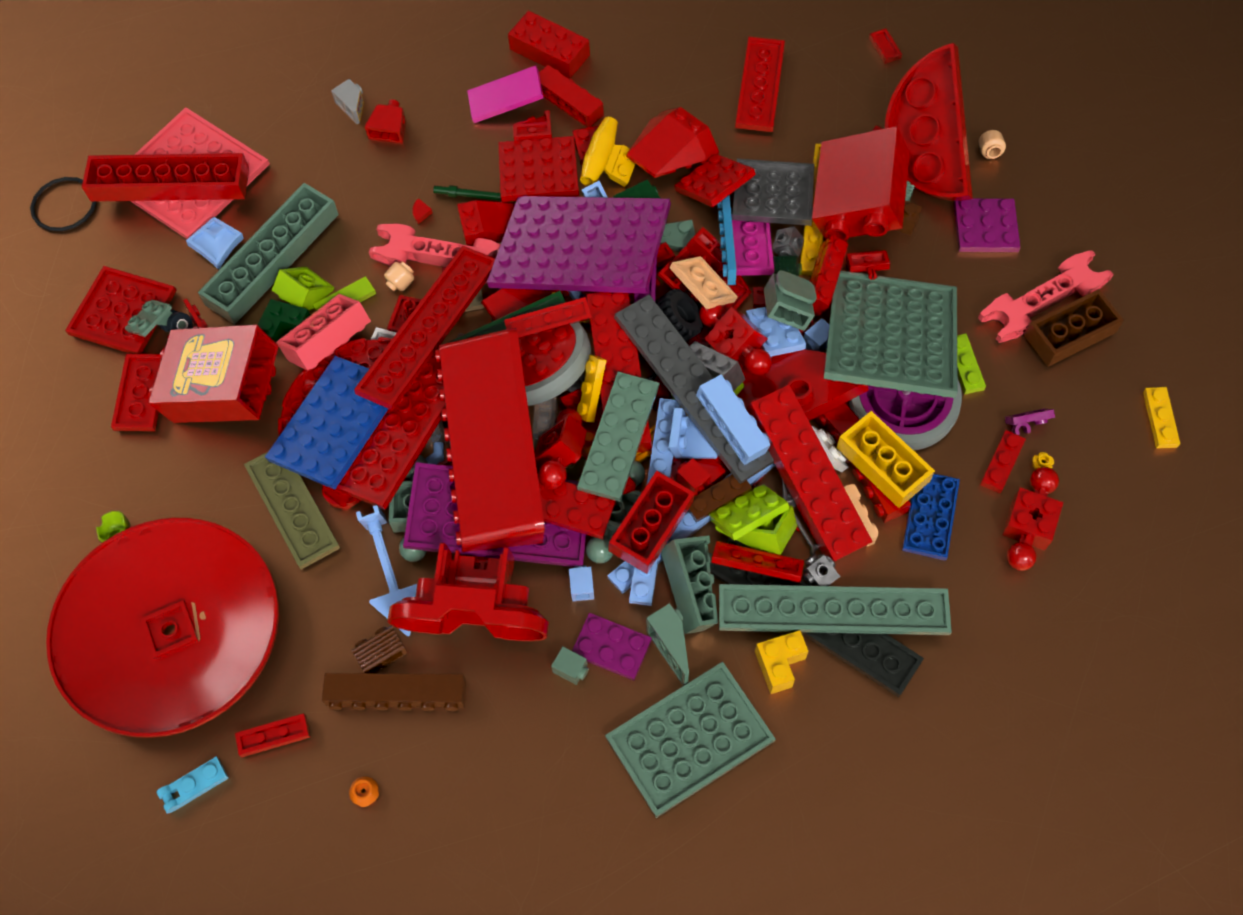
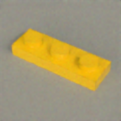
M589 355V360L586 363L585 381L581 386V401L577 407L582 420L593 423L606 360L596 355Z
M1167 387L1145 388L1143 395L1156 448H1177L1180 445V440Z

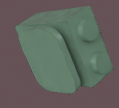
M780 270L777 274L773 273L764 287L767 317L805 331L815 316L813 303L816 301L817 296L814 285L810 281L786 271Z

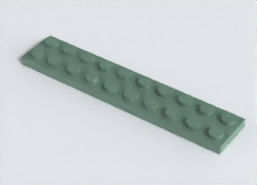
M719 584V631L796 632L800 630L801 632L950 635L952 629L948 589Z

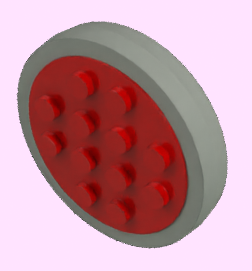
M579 322L519 339L528 406L548 401L560 395L572 386L584 372L589 355H591V344L586 331Z

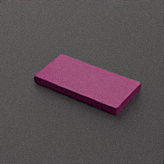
M536 65L467 90L471 117L474 123L544 98L539 71Z
M732 220L736 276L772 275L774 273L770 223Z

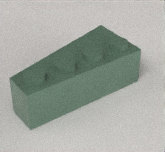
M710 535L674 539L666 544L661 552L677 609L684 619L682 622L685 634L702 632L718 623L716 597L712 593L714 576L710 571L712 555L708 550Z

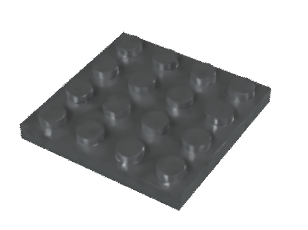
M737 159V162L754 168L756 175L734 191L732 220L811 226L814 164Z

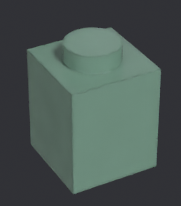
M563 646L551 665L554 674L575 685L578 684L580 679L584 680L589 671L586 658Z

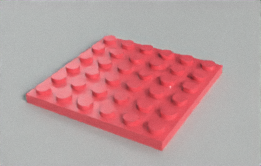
M186 107L134 154L243 153L249 166L247 186L270 165L268 159ZM234 199L131 202L188 239L210 219L216 217Z

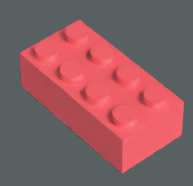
M338 294L276 343L289 362L308 371L315 368L322 359L333 354L334 350L341 344L347 343L355 333L362 331L371 320L359 301Z

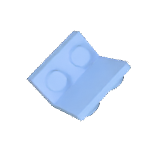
M674 408L669 449L674 457L716 459L718 457L717 453L689 416H686L683 408Z

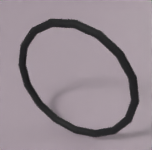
M62 177L50 181L38 190L33 196L30 206L31 216L38 226L49 231H66L76 228L90 217L94 212L97 201L92 202L91 208L84 218L62 228L49 227L41 223L35 215L34 207L37 198L45 189L63 181L83 183L82 179L78 177Z

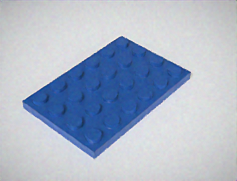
M334 356L265 458L271 463L335 490L388 411V408L355 394L354 389L368 372L369 368Z

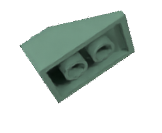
M669 603L646 618V632L649 637H652V641L684 686L688 684L689 667L682 622L684 619L677 608L673 609Z

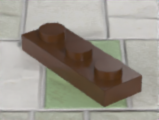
M730 475L694 496L693 503L688 512L697 523L720 507L751 491L752 486L747 480L740 484L733 475Z

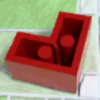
M692 458L688 462H683L677 468L676 482L695 492L696 496L725 478L726 470L714 459L695 460Z

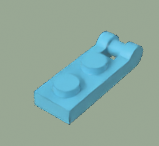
M216 756L173 783L161 787L156 793L159 799H163V807L168 814L229 779L220 759ZM178 791L180 797L173 799L172 794Z

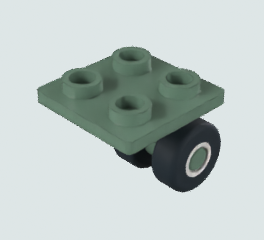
M151 300L142 306V310L137 315L129 319L125 330L145 337L156 325H159L165 332H170V330L192 329L193 321L188 314L171 310L170 304Z

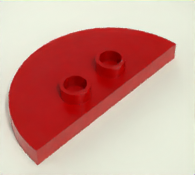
M950 43L924 56L904 75L888 105L885 129L897 126L910 151L908 182L929 196L942 200L963 201L973 199L959 52L958 47L954 43Z
M804 349L772 356V366L762 376L750 374L744 366L741 370L746 379L743 381L745 387L737 397L742 399L746 409L750 403L790 385L807 419L810 421L869 391L868 385L824 379L826 353ZM719 456L714 459L720 466L724 464Z

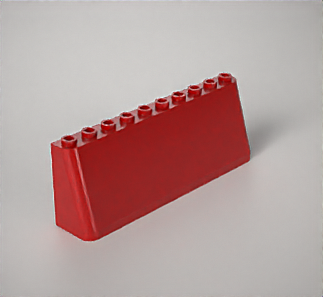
M517 328L439 345V349L435 350L436 363L440 362L441 369H437L438 382H443V388H439L440 401H445V408H442V419L447 421L448 428H444L445 441L450 443V448H446L447 462L452 461V469H448L449 481L454 482L455 489L451 490L452 503L457 504V510L453 511L454 524H459L460 530L456 532L457 545H461L462 552L543 543L545 532Z

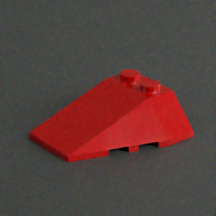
M682 107L663 111L653 117L628 151L626 157L656 178L676 172V169L681 167L687 169L691 168L692 164L700 162L704 164L711 156L719 155V150L709 127Z
M704 227L657 274L672 289H680L686 292L699 303L701 302L674 274L670 266L672 262L701 256L727 284V277H723V264L726 263H722L720 243ZM736 276V285H728L738 298L733 303L722 305L725 313L731 306L737 309L751 293V290L741 276Z

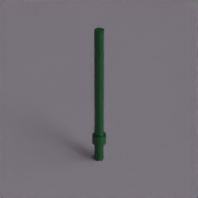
M434 185L433 193L445 194L448 197L457 198V196L501 201V193L461 189L458 186L452 185L449 187Z

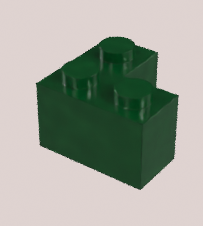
M270 299L257 325L276 343L311 315L308 309Z

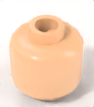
M989 130L979 137L978 146L983 157L994 159L1004 153L1006 143L1001 132Z
M403 261L401 263L394 262L384 274L387 280L385 284L394 292L396 289L405 291L414 280V271Z

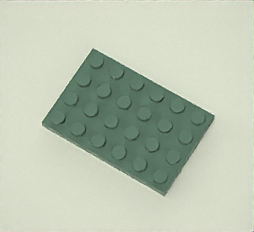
M723 662L605 735V738L656 818L776 740Z

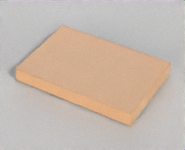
M701 256L672 262L670 269L706 309L733 303L738 298Z

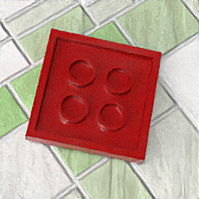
M716 154L711 156L704 164L698 166L692 173L683 177L674 186L676 192L714 207L756 174L754 168Z

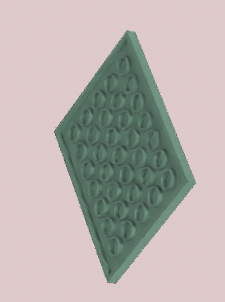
M840 271L831 302L824 379L956 398L958 392L957 287L877 276L874 280L872 277V280H870L868 274Z

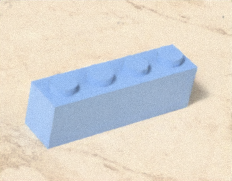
M721 374L699 386L696 396L742 463L746 465L764 455L770 447L769 439L758 428L756 419L749 415L742 399L735 395L731 383L725 380Z

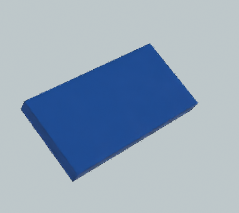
M933 474L931 481L911 498L902 551L947 560L960 479Z

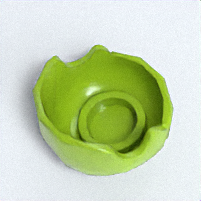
M110 511L101 517L102 524L100 527H96L97 537L103 543L117 533L130 528V522L120 511Z

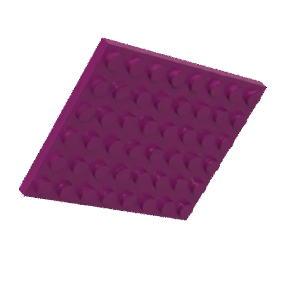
M518 197L487 281L488 287L647 294L671 206L670 199Z

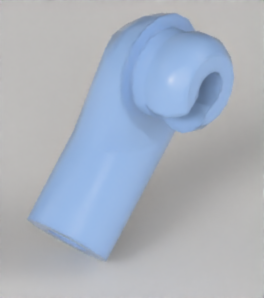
M435 442L433 444V453L426 458L428 464H438L444 460V443Z

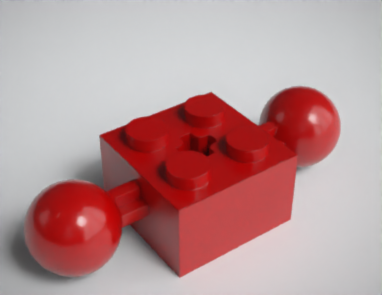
M702 305L699 311L700 319L705 326L713 327L705 337V340L717 352L738 361L741 369L745 366L746 370L754 376L766 374L772 366V359L767 351L759 348L768 338L743 313L732 306L725 313L722 305L711 309H706Z
M567 408L560 411L556 417L555 425L540 435L534 451L536 467L539 469L538 479L548 489L561 487L567 477L566 467L571 463H576L582 456L581 451L586 442L587 430L582 426V417L575 409Z
M1039 467L1031 474L1030 485L1034 492L1019 488L1013 498L1002 533L1005 537L1019 541L1013 544L1007 551L1009 565L1018 571H1025L1034 566L1037 555L1032 546L1046 550L1054 537L1064 502L1047 497V494L1054 492L1059 485L1058 474L1050 467Z

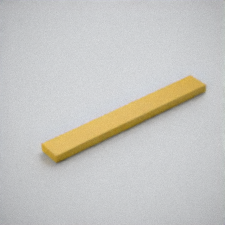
M815 144L814 150L813 205L821 144ZM813 220L811 226L805 225L799 275H812L820 246L823 243L824 237Z

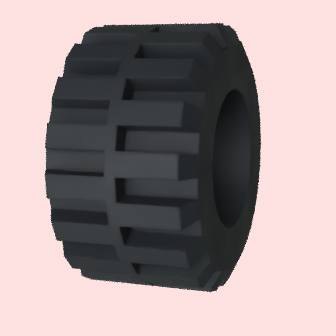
M672 289L656 300V304L686 342L698 335L703 329L699 316V306L686 292L680 289Z

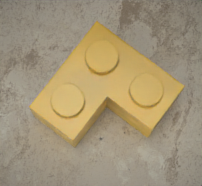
M800 630L756 645L755 654L770 694L793 687L795 679L789 665L805 660L809 652Z

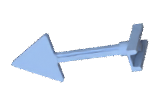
M376 505L373 506L375 513L364 516L358 511L356 515L358 521L373 536L390 591L386 595L371 599L369 603L388 619L390 606L401 601L403 598L415 597L417 584L399 589L381 533L383 531L381 525L387 523L386 516ZM399 629L406 636L409 637L411 635V631Z

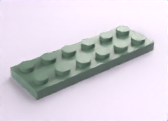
M617 372L577 486L578 490L618 502L621 501L659 389V382Z

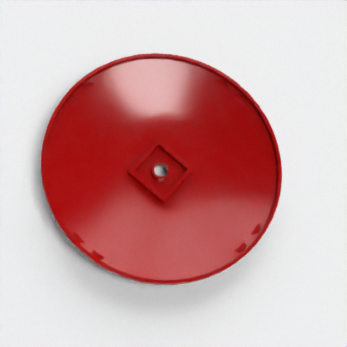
M165 518L144 522L117 533L92 550L76 566L63 584L54 602L47 627L46 648L48 664L55 685L63 698L78 714L94 725L116 734L153 738L178 734L201 726L236 703L253 685L268 661L276 639L279 622V603L273 577L259 553L245 539L230 529L213 522L193 518ZM191 602L195 603L200 640H198ZM202 611H204V614L206 616V619L204 620L200 619L199 617ZM174 625V632L170 635H165L166 627Z

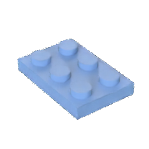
M766 307L746 310V317L768 338L761 346V349L767 351L771 357L806 349V342L799 329L768 318Z

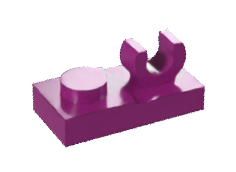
M1043 408L1005 416L1006 424L1013 425L1012 433L1020 435L1019 428L1021 426L1024 428V433L1031 432V427L1027 422L1032 421L1035 425L1048 423L1047 419L1055 418L1054 409Z

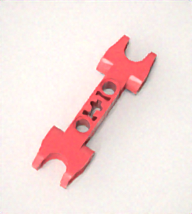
M380 224L376 229L378 236L389 240V243L385 246L371 247L369 255L370 258L388 266H391L394 262L401 263L402 261L406 264L407 260L447 267L462 246L496 259L501 244L492 240L478 238L475 239L473 246H467L448 241L416 237V231L407 225Z
M1092 250L1075 254L1062 262L1058 267L1062 274L1016 300H1013L1008 293L1001 295L980 312L978 319L981 322L998 320L1004 325V328L1001 329L995 338L998 343L1016 339L1025 334L1030 322H1032L1030 318L1049 309L1076 292L1083 297L1101 289L1111 280L1114 274L1110 270L1098 273L1089 269L1088 264L1096 255Z

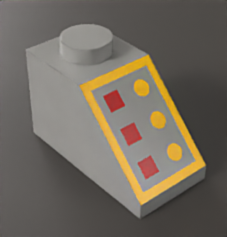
M348 79L332 89L331 92L335 103L356 124H359L364 104L363 91L357 83L354 84Z

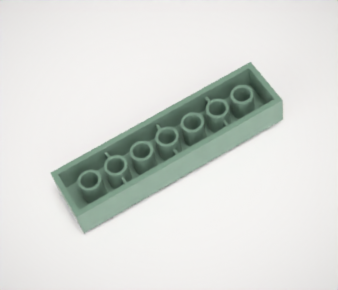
M303 183L202 287L198 294L204 305L235 325L275 283L279 269H288L339 215L334 200Z

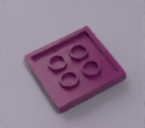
M973 198L970 200L954 201L959 252H1019L1021 247L1014 199Z

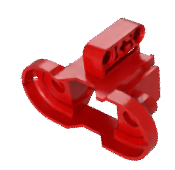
M440 543L435 578H419L415 597H406L391 605L387 620L390 625L399 629L438 635L451 634L462 624L486 626L494 638L513 641L544 640L547 638L549 622L538 610L527 607L529 588L512 584L514 556L510 548L504 547L503 554H500V559L460 556V551L456 550L455 558L452 560V553L445 543Z

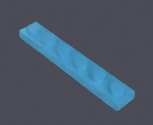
M729 195L717 204V209H721L718 210V222H722L719 223V235H723L720 238V247L724 249L722 250V263H726L723 264V277H727V285H736L737 269Z

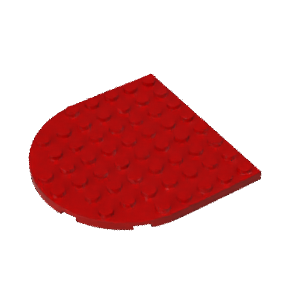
M379 337L378 340L362 338L341 344L334 350L333 354L322 359L315 368L308 371L304 369L294 380L282 402L283 410L281 418H278V435L280 436L334 356L370 369L392 338ZM435 353L394 410L388 409L335 490L386 510L442 419V408H445V401H440L439 388H443V382H438L437 369H441L440 362L436 363Z

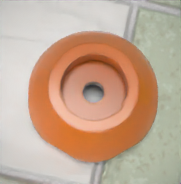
M368 776L357 778L349 788L351 801L361 807L369 806L379 796L378 783Z

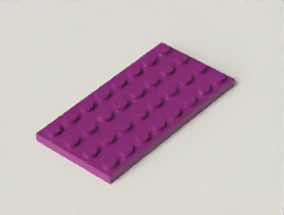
M416 462L403 548L438 552L440 543H445L452 554L459 550L461 555L500 559V554H503L504 548L462 552L461 545H457L456 532L460 530L459 524H454L453 511L457 510V504L452 503L451 490L455 489L454 482L449 481L448 469H452V466ZM565 480V482H569L575 485H578L579 481L575 480ZM544 522L543 543L508 547L514 556V561L569 567L583 566L586 534Z

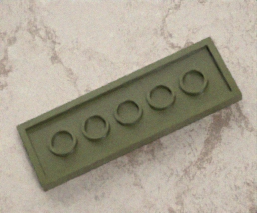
M266 452L245 463L244 466L297 565L302 570L340 549V546L301 476L269 462L265 458L268 453Z

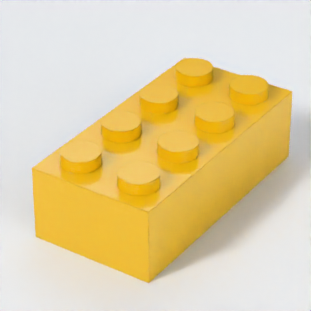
M872 411L843 433L837 444V449L898 508L931 481L935 472L932 467Z

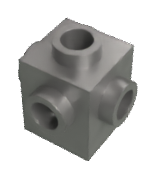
M794 226L777 230L772 249L782 261L797 258L800 256L804 238Z
M813 554L804 561L806 565L803 566V578L809 585L829 586L840 577L834 569L835 563L829 556H816V554Z

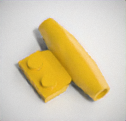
M605 117L593 134L585 154L580 181L585 186H590L597 182L603 171L609 176L608 178L624 187L629 183L635 163L626 157L630 148L625 145H615L618 122L612 117Z

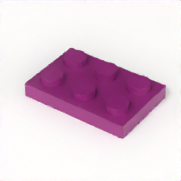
M589 613L572 651L586 658L587 662L635 681L651 644L652 637Z

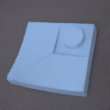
M213 217L189 237L186 242L189 247L201 254L217 269H220L226 258L244 237L238 230Z

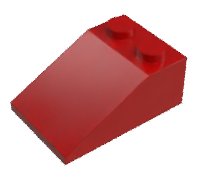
M482 200L457 204L466 245L473 246L475 239L478 238L492 240L496 243L502 242L515 204Z

